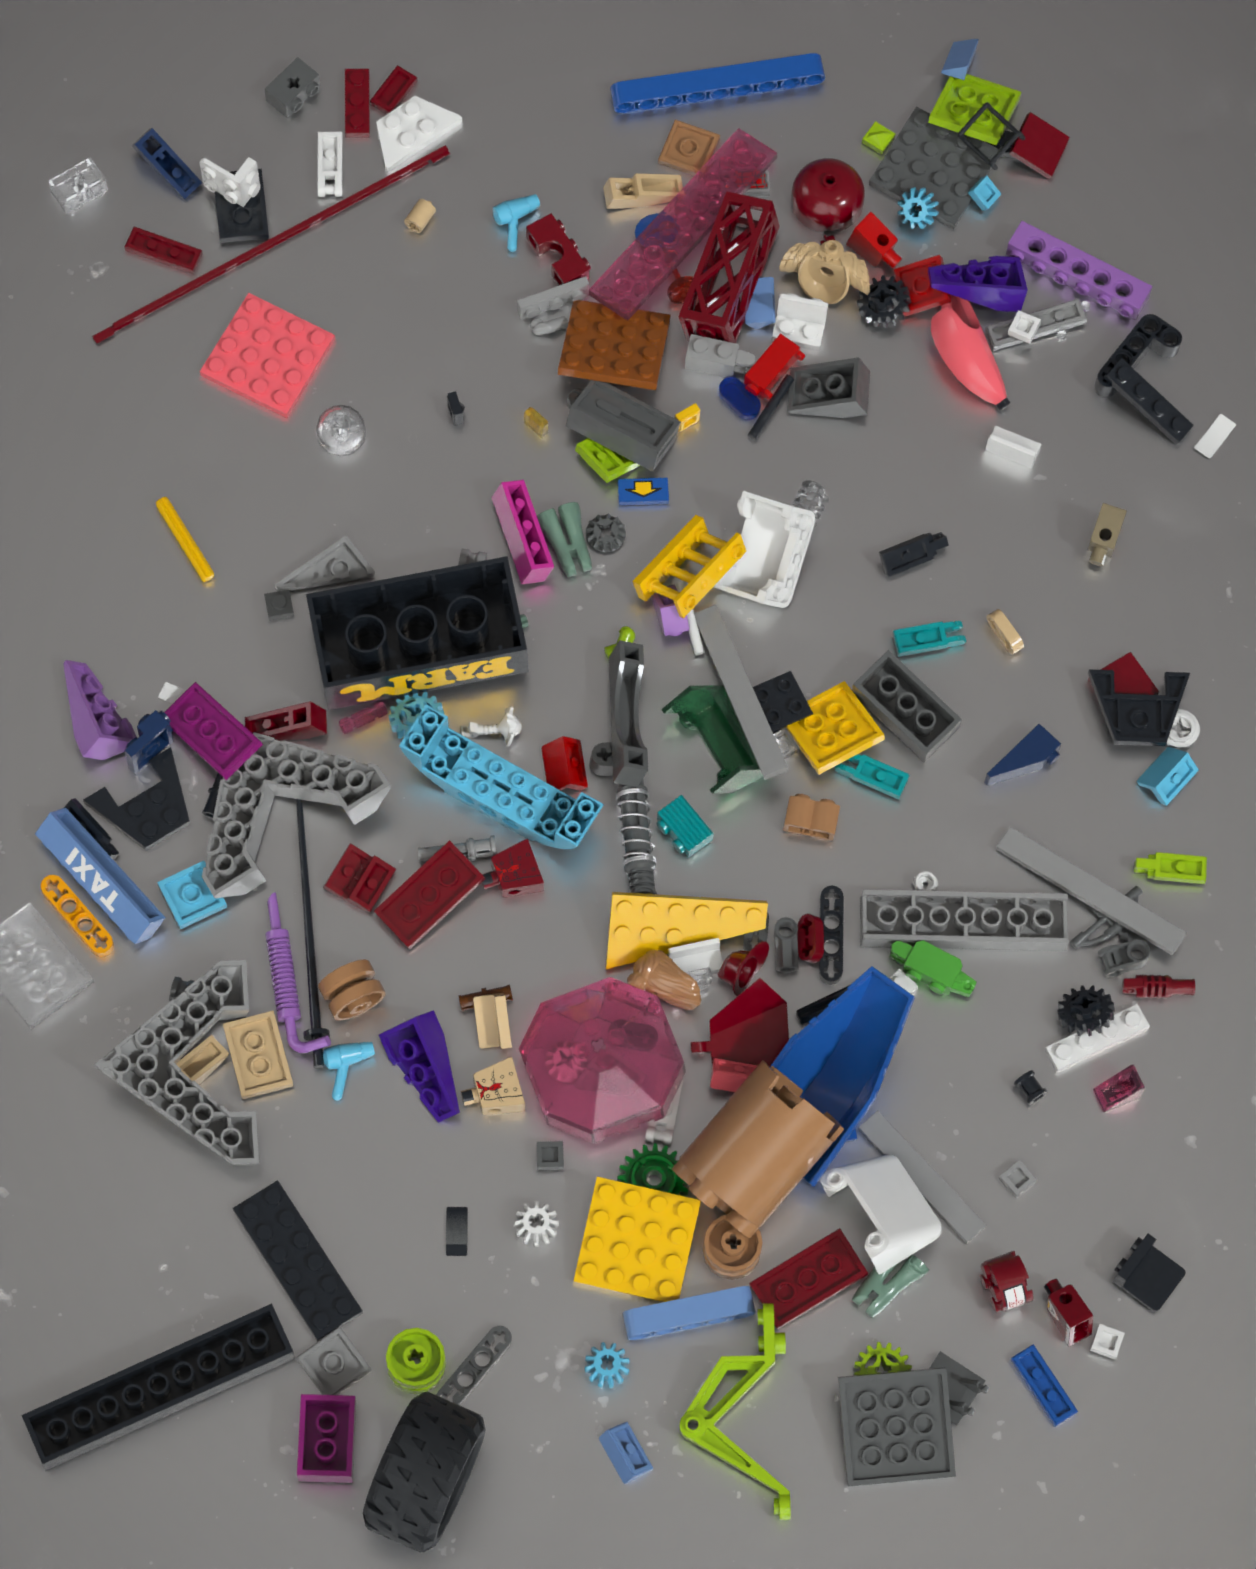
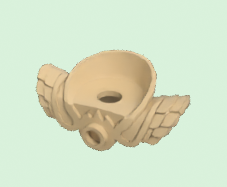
M829 240L821 246L816 242L797 243L785 253L780 262L779 270L781 272L798 273L799 284L810 298H817L828 304L838 303L846 296L850 285L866 295L870 292V276L868 275L865 261L857 259L853 252H844V248L839 241Z

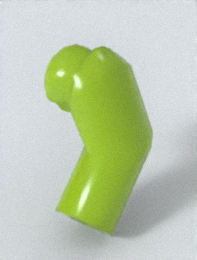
M628 626L622 627L619 630L620 635L617 643L619 640L633 643L635 640L634 630ZM617 643L604 647L608 659Z

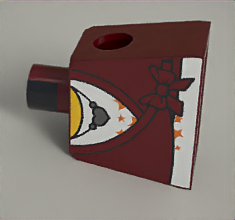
M1053 1279L1046 1283L1044 1288L1049 1295L1047 1310L1068 1347L1092 1335L1094 1316L1073 1285L1069 1284L1062 1287L1058 1279Z

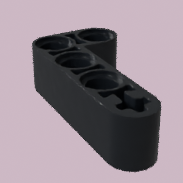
M1154 314L1143 316L1100 369L1095 382L1096 393L1105 398L1111 397L1116 393L1117 390L1104 379V376L1121 358L1135 369L1150 349L1164 358L1176 356L1182 342L1181 333ZM1145 327H1150V328H1152L1154 331H1152V332L1147 331V330L1145 329ZM1164 341H1171L1175 345H1168ZM1130 345H1137L1140 349H1134Z

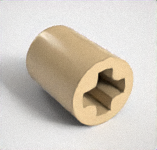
M419 199L405 218V225L412 231L421 233L436 212L432 202Z

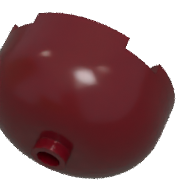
M833 158L818 159L803 167L793 182L791 192L793 212L797 219L809 229L821 233L839 229L842 231L853 225L861 215L865 198L864 185L857 171L846 162Z

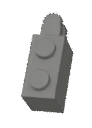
M693 334L690 336L685 358V369L733 379L734 372L747 373L756 363L755 355L751 352L748 353V351L739 350V344Z

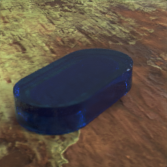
M727 377L723 379L719 385V396L742 419L751 420L756 418L761 408L759 398L745 389L746 385L738 378Z

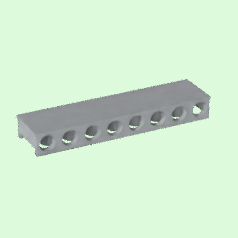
M863 889L862 896H860V947H892L891 945L899 940L914 947L916 942L924 940L938 948L1067 951L1069 943L1067 926L1068 894Z

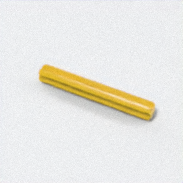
M168 497L158 499L156 507L201 580L208 582L213 579L214 572Z

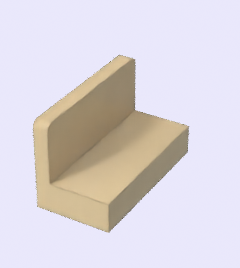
M497 993L475 996L473 1002L479 1047L481 1049L498 1046L501 1049L512 1048L505 994Z

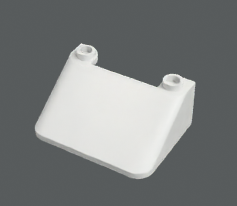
M883 1155L833 1168L825 1172L819 1180L828 1197L849 1186L877 1228L876 1232L868 1235L865 1241V1250L878 1274L887 1271L941 1235L942 1225L896 1156Z

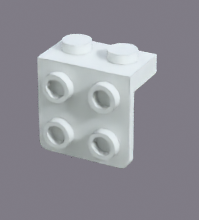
M250 157L246 159L235 175L206 158H202L199 161L204 186L211 192L217 191L222 194L228 202L232 204L237 203L244 207L251 197H255L258 194L260 182L257 162Z

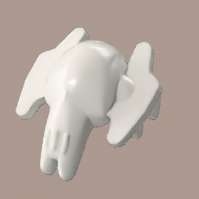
M509 706L505 709L504 718L500 721L499 725L490 724L489 726H483L469 722L468 727L460 726V734L466 738H475L478 735L501 733L505 738L506 747H509L514 736L520 733L522 724L519 718L513 715V706Z

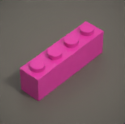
M525 481L501 482L491 498L521 584L544 582L553 570L554 564Z

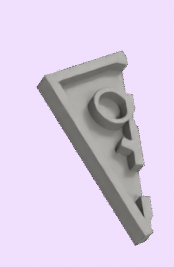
M344 536L274 585L277 592L283 590L294 591L370 578L375 575V571L348 537Z

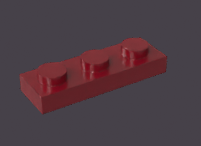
M345 69V138H370L369 69Z

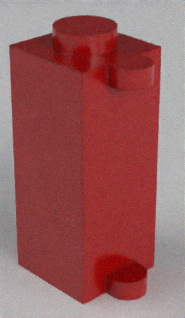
M780 333L744 377L746 391L754 397L758 396L762 400L765 398L770 400L773 396L770 391L797 359L802 361L805 358V354L800 351V347Z

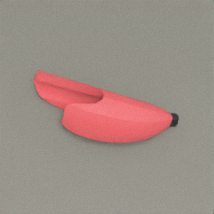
M950 294L951 302L941 305V310L931 319V334L936 348L954 376L969 391L984 401L996 405L1001 411L1010 404V401L1007 398L1001 373L970 301Z

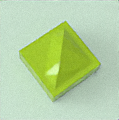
M875 121L862 138V143L882 155L894 140L896 133Z

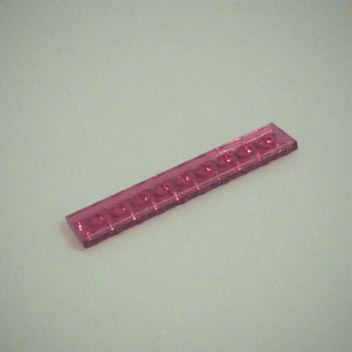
M738 128L589 289V296L628 321L712 230L726 191L744 195L777 159V152Z

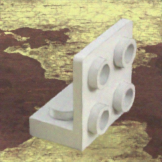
M792 293L780 294L771 341L773 342L781 333L799 347L820 351L828 303L817 298H801Z

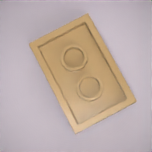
M274 1010L223 1023L242 1100L293 1087Z

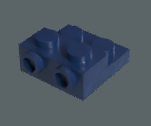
M155 710L152 714L144 715L137 726L139 738H133L126 745L124 751L128 768L135 775L149 764L150 759L163 752L173 743V729L170 726L171 720L163 711L158 712Z

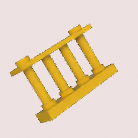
M695 515L632 582L639 599L647 601L654 593H658L673 600L679 616L684 618L729 569L742 558L747 550L740 533L736 532L727 542L709 534L703 517ZM703 542L720 549L713 558H709L695 550ZM686 559L704 566L697 575L679 568ZM670 576L688 583L681 592L663 585Z

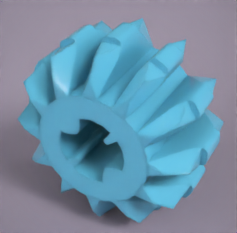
M916 187L911 188L910 193L904 192L902 194L904 200H899L897 203L903 208L897 214L905 215L902 223L905 224L910 221V228L912 229L917 224L920 229L925 228L926 223L931 225L934 222L932 216H937L939 213L936 209H933V207L939 205L938 201H931L934 193L931 192L926 196V188L924 187L919 192ZM920 205L922 210L920 212L919 210L915 211L914 206Z
M602 1342L601 1351L596 1347H592L591 1353L593 1356L587 1355L585 1357V1361L589 1365L584 1368L586 1373H592L589 1381L593 1382L599 1379L598 1387L600 1388L603 1387L604 1381H608L609 1388H613L614 1379L619 1384H622L623 1377L621 1375L629 1374V1369L624 1366L630 1363L629 1358H622L625 1350L622 1348L615 1352L616 1343H612L610 1349H606L605 1342ZM603 1361H606V1363L611 1361L612 1369L608 1370V1367H606V1370L602 1368Z

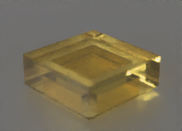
M529 407L524 412V423L543 438L548 434V421L534 408Z

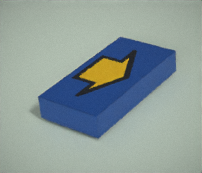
M668 478L618 479L619 506L669 504Z

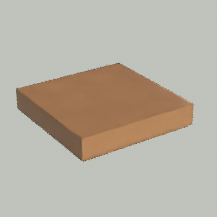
M675 119L659 156L658 164L704 179L719 143L720 135Z

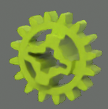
M877 1342L876 1349L873 1350L868 1345L866 1347L867 1354L859 1353L858 1358L862 1362H855L854 1368L859 1371L855 1372L854 1375L881 1373L878 1372L880 1363L884 1371L888 1372L909 1371L912 1369V1365H905L908 1355L901 1357L899 1355L900 1347L894 1351L891 1350V1343L888 1342L886 1348H882L881 1343ZM886 1356H889L892 1359H894L896 1363L890 1361ZM875 1357V1363L873 1364V1366H868L867 1368H865L867 1362L871 1358Z

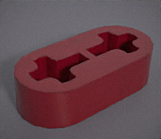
M804 914L799 919L797 925L798 955L804 961L817 963L824 954L823 921L812 914Z

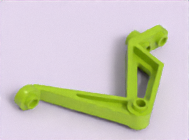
M763 1303V1309H757L758 1325H763V1336H758L759 1352H764V1355L721 1356L681 1418L680 1433L686 1440L691 1441L779 1493V1498H774V1515H779L780 1520H791L790 1491L714 1426L775 1365V1354H786L785 1332L775 1333L774 1303ZM727 1371H748L710 1411L704 1409V1406ZM691 1423L698 1425L695 1430H691L688 1426Z

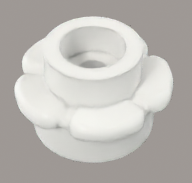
M921 872L913 879L914 890L936 891L935 888L938 886V880L930 872Z

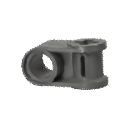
M1136 939L1099 950L1098 955L1103 959L1106 968L1105 976L1107 978L1116 977L1125 972L1144 967L1149 958L1150 947L1144 940ZM1139 950L1144 954V957L1135 958L1132 956L1131 951Z

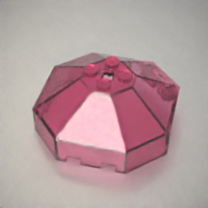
M612 977L540 1003L519 1047L521 1059L546 1124L592 1144L602 1142L605 1137L619 1133L621 1135L639 1128V1125L651 1120L655 1122L665 1118L686 1073L684 1060L658 996ZM604 1040L605 1050L600 1049L598 1052H595V1047L592 1045L593 1041Z

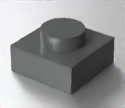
M289 590L264 594L269 621L294 616Z
M563 1141L537 1142V1170H564Z

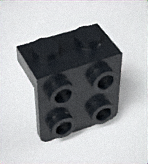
M1148 1233L1144 1239L1138 1237L1129 1250L1133 1253L1129 1259L1126 1260L1123 1257L1114 1271L1117 1272V1275L1113 1282L1146 1307L1157 1312L1183 1279L1186 1271L1155 1248L1153 1245L1157 1239Z

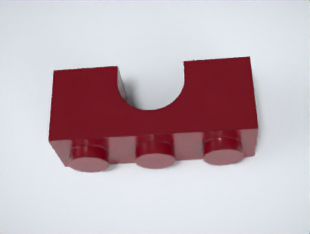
M550 213L526 226V238L538 256L546 252H556L561 255L562 258L551 266V276L558 286L585 276L589 281L590 264L585 257L581 258L577 252L578 247L572 238L569 239L565 234L566 230L561 220H556L553 214Z

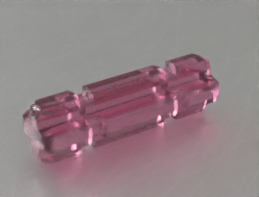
M382 701L373 704L372 708L367 707L352 714L351 718L345 717L339 720V727L344 734L353 731L354 727L360 728L375 721L376 717L381 718L387 715V708Z

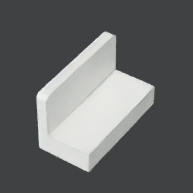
M995 426L988 438L985 450L1032 469L1041 448V443Z
M719 938L668 949V957L673 959V962L692 978L718 973L723 964Z

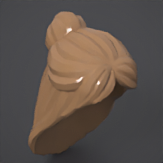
M661 950L646 952L645 955L636 961L633 973L627 978V984L632 991H646L673 1006L685 1010H694L701 1003L700 989L697 981L682 971L673 962V959Z

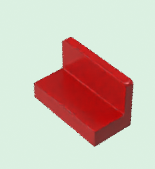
M562 736L542 746L543 762L548 784L560 791L565 788L579 791L588 788L581 740Z

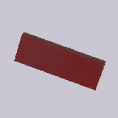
M135 226L124 246L127 252L190 274H194L203 254L201 249Z

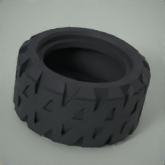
M423 1392L414 1397L400 1418L371 1483L363 1508V1518L367 1529L420 1553H424L436 1546L458 1505L478 1457L486 1431L483 1417L476 1412L430 1392Z

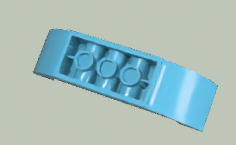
M427 704L399 745L410 762L427 778L442 788L445 793L526 839L546 846L564 850L578 847L604 804L583 792L580 793L577 799H574L448 727V716Z

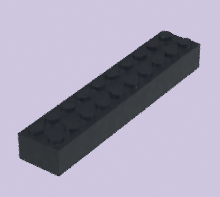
M271 1303L21 1416L46 1471L295 1359V1356Z

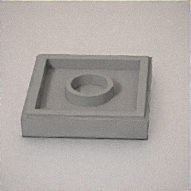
M340 1326L296 1357V1360L322 1395H338L371 1371L370 1366Z

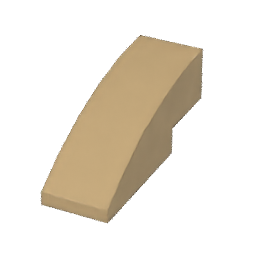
M635 173L633 178H609L603 186L607 209L652 206L680 200L685 197L681 175Z
M211 1035L179 1060L176 1065L181 1068V1071L189 1079L194 1080L200 1085L229 1056V1052Z

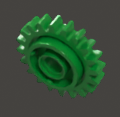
M654 1143L652 1151H649L645 1144L643 1145L642 1153L633 1149L634 1159L625 1156L624 1161L628 1166L620 1165L619 1171L625 1174L617 1176V1181L677 1195L687 1196L689 1190L683 1187L688 1186V1184L672 1170L679 1161L675 1160L677 1151L668 1155V1146L666 1145L662 1151H658L657 1143ZM653 1175L658 1176L661 1182L658 1185H651L647 1182V1178Z

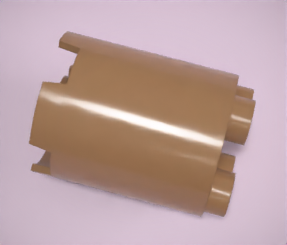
M764 1060L760 1062L672 1168L683 1181L690 1185L688 1189L700 1201L711 1209L717 1206L727 1214L725 1218L748 1238H751L759 1227L763 1226L844 1130L843 1126L828 1112L822 1114L807 1100L802 1099L800 1096L803 1090L774 1066L769 1067Z

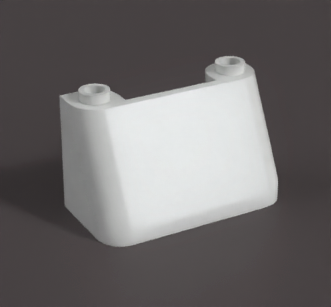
M743 491L742 496L738 500L737 508L739 514L742 517H746L741 537L747 551L715 584L714 588L762 604L785 608L791 602L815 524V514L804 508Z

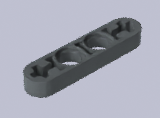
M504 1326L493 1327L436 1395L439 1397L443 1395L450 1396L453 1392V1388L450 1385L453 1384L458 1391L463 1393L460 1396L456 1392L452 1398L453 1403L461 1405L509 1349L512 1335L508 1328ZM503 1333L505 1334L504 1340L506 1343L499 1342L494 1348V1351L498 1353L494 1355L493 1351L484 1345L488 1343L489 1347H491L495 1342L494 1335L500 1336ZM478 1353H487L490 1356L489 1364L486 1366L477 1365L475 1357ZM461 1373H469L473 1377V1382L469 1386L464 1387L458 1383L457 1378Z

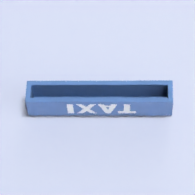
M67 808L50 812L35 833L42 841V844L54 854L59 863L73 875L76 882L82 885L91 895L92 899L108 914L109 918L125 933L129 940L137 944L150 939L166 917Z

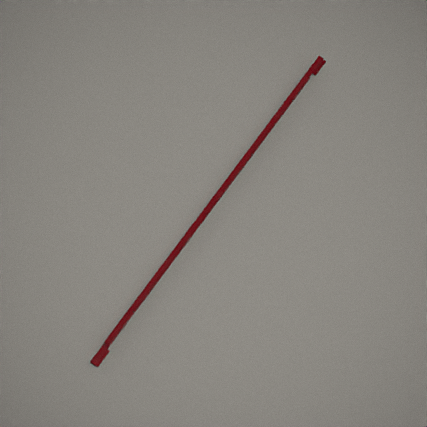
M445 145L123 317L112 323V326L93 335L94 341L98 344L111 337L119 329L429 164L428 160L431 159L435 163L450 155L448 148Z

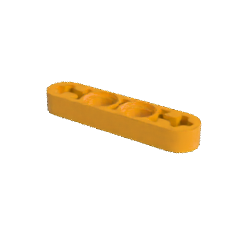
M57 875L46 876L41 882V891L47 901L93 954L98 957L110 955L113 951L114 943L107 930L62 878ZM48 884H58V891L62 895L59 899L53 890L48 892ZM74 901L76 903L74 911L65 912L62 910L64 902ZM83 919H88L92 921L93 925L90 930L81 931L78 928L79 922ZM95 933L102 942L107 940L106 948L103 949L101 946L96 948L98 945L93 937Z

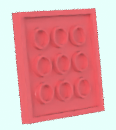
M248 293L201 368L200 376L288 418L335 341V335Z

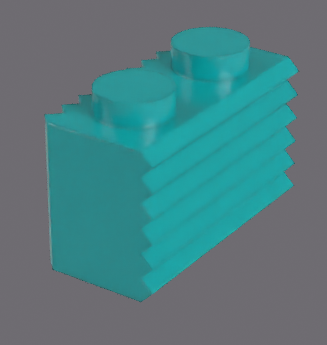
M682 795L657 812L658 822L656 824L664 835L667 833L674 840L672 842L674 848L680 854L684 853L689 858L713 841L714 833Z

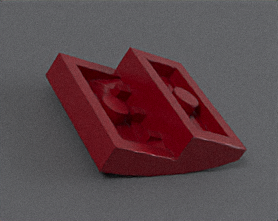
M350 843L323 888L344 901L370 913L396 868L375 855L373 857Z

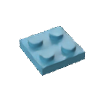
M205 861L157 882L180 930L227 908L224 898H214L202 878L203 868L206 867Z

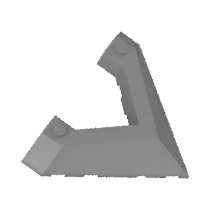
M254 732L253 735L263 745L227 780L224 778L220 780L213 816L214 826L209 837L206 852L208 854L206 867L203 868L202 878L214 898L245 895L266 881L255 863V859L274 796L342 806L355 825L377 811L391 788L379 766L371 763L356 762L355 759L337 754L336 756L326 754L322 750L285 740L283 742L278 741L273 737Z
M220 960L212 969L194 981L184 992L166 1004L143 1023L139 1029L126 1037L93 1066L230 1164H259L256 1111L229 1112L225 1107L215 1102L199 1084L189 1079L181 1071V1068L176 1065L219 1020L246 1018L249 1012L246 960Z

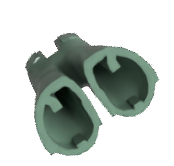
M569 502L558 507V514L567 531L570 544L566 542L554 508L538 514L537 519L542 533L550 542L566 576L569 578L577 575L574 561L572 560L575 558L578 559L577 561L583 572L592 570L590 554L582 531L579 504L577 502Z
M913 1254L910 1255L899 1271L886 1284H883V1281L898 1264L882 1274H878L874 1267L855 1292L852 1301L860 1306L864 1300L870 1297L869 1294L872 1291L879 1295L875 1300H872L870 1306L865 1311L873 1318L902 1290L929 1272L927 1266Z

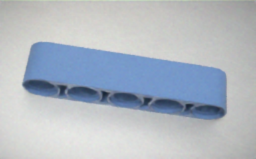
M741 1286L624 1311L622 1315L628 1340H639L742 1319L754 1315L756 1311L750 1286Z

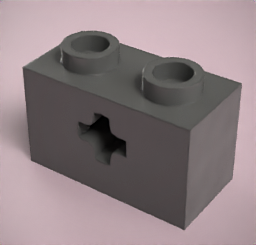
M297 57L265 88L266 101L288 118L293 112L296 113L301 109L303 102L309 96L313 97L319 91V74Z

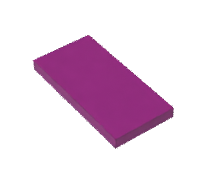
M197 682L193 683L164 712L171 720L170 726L173 732L225 780L237 771L263 745L255 735Z

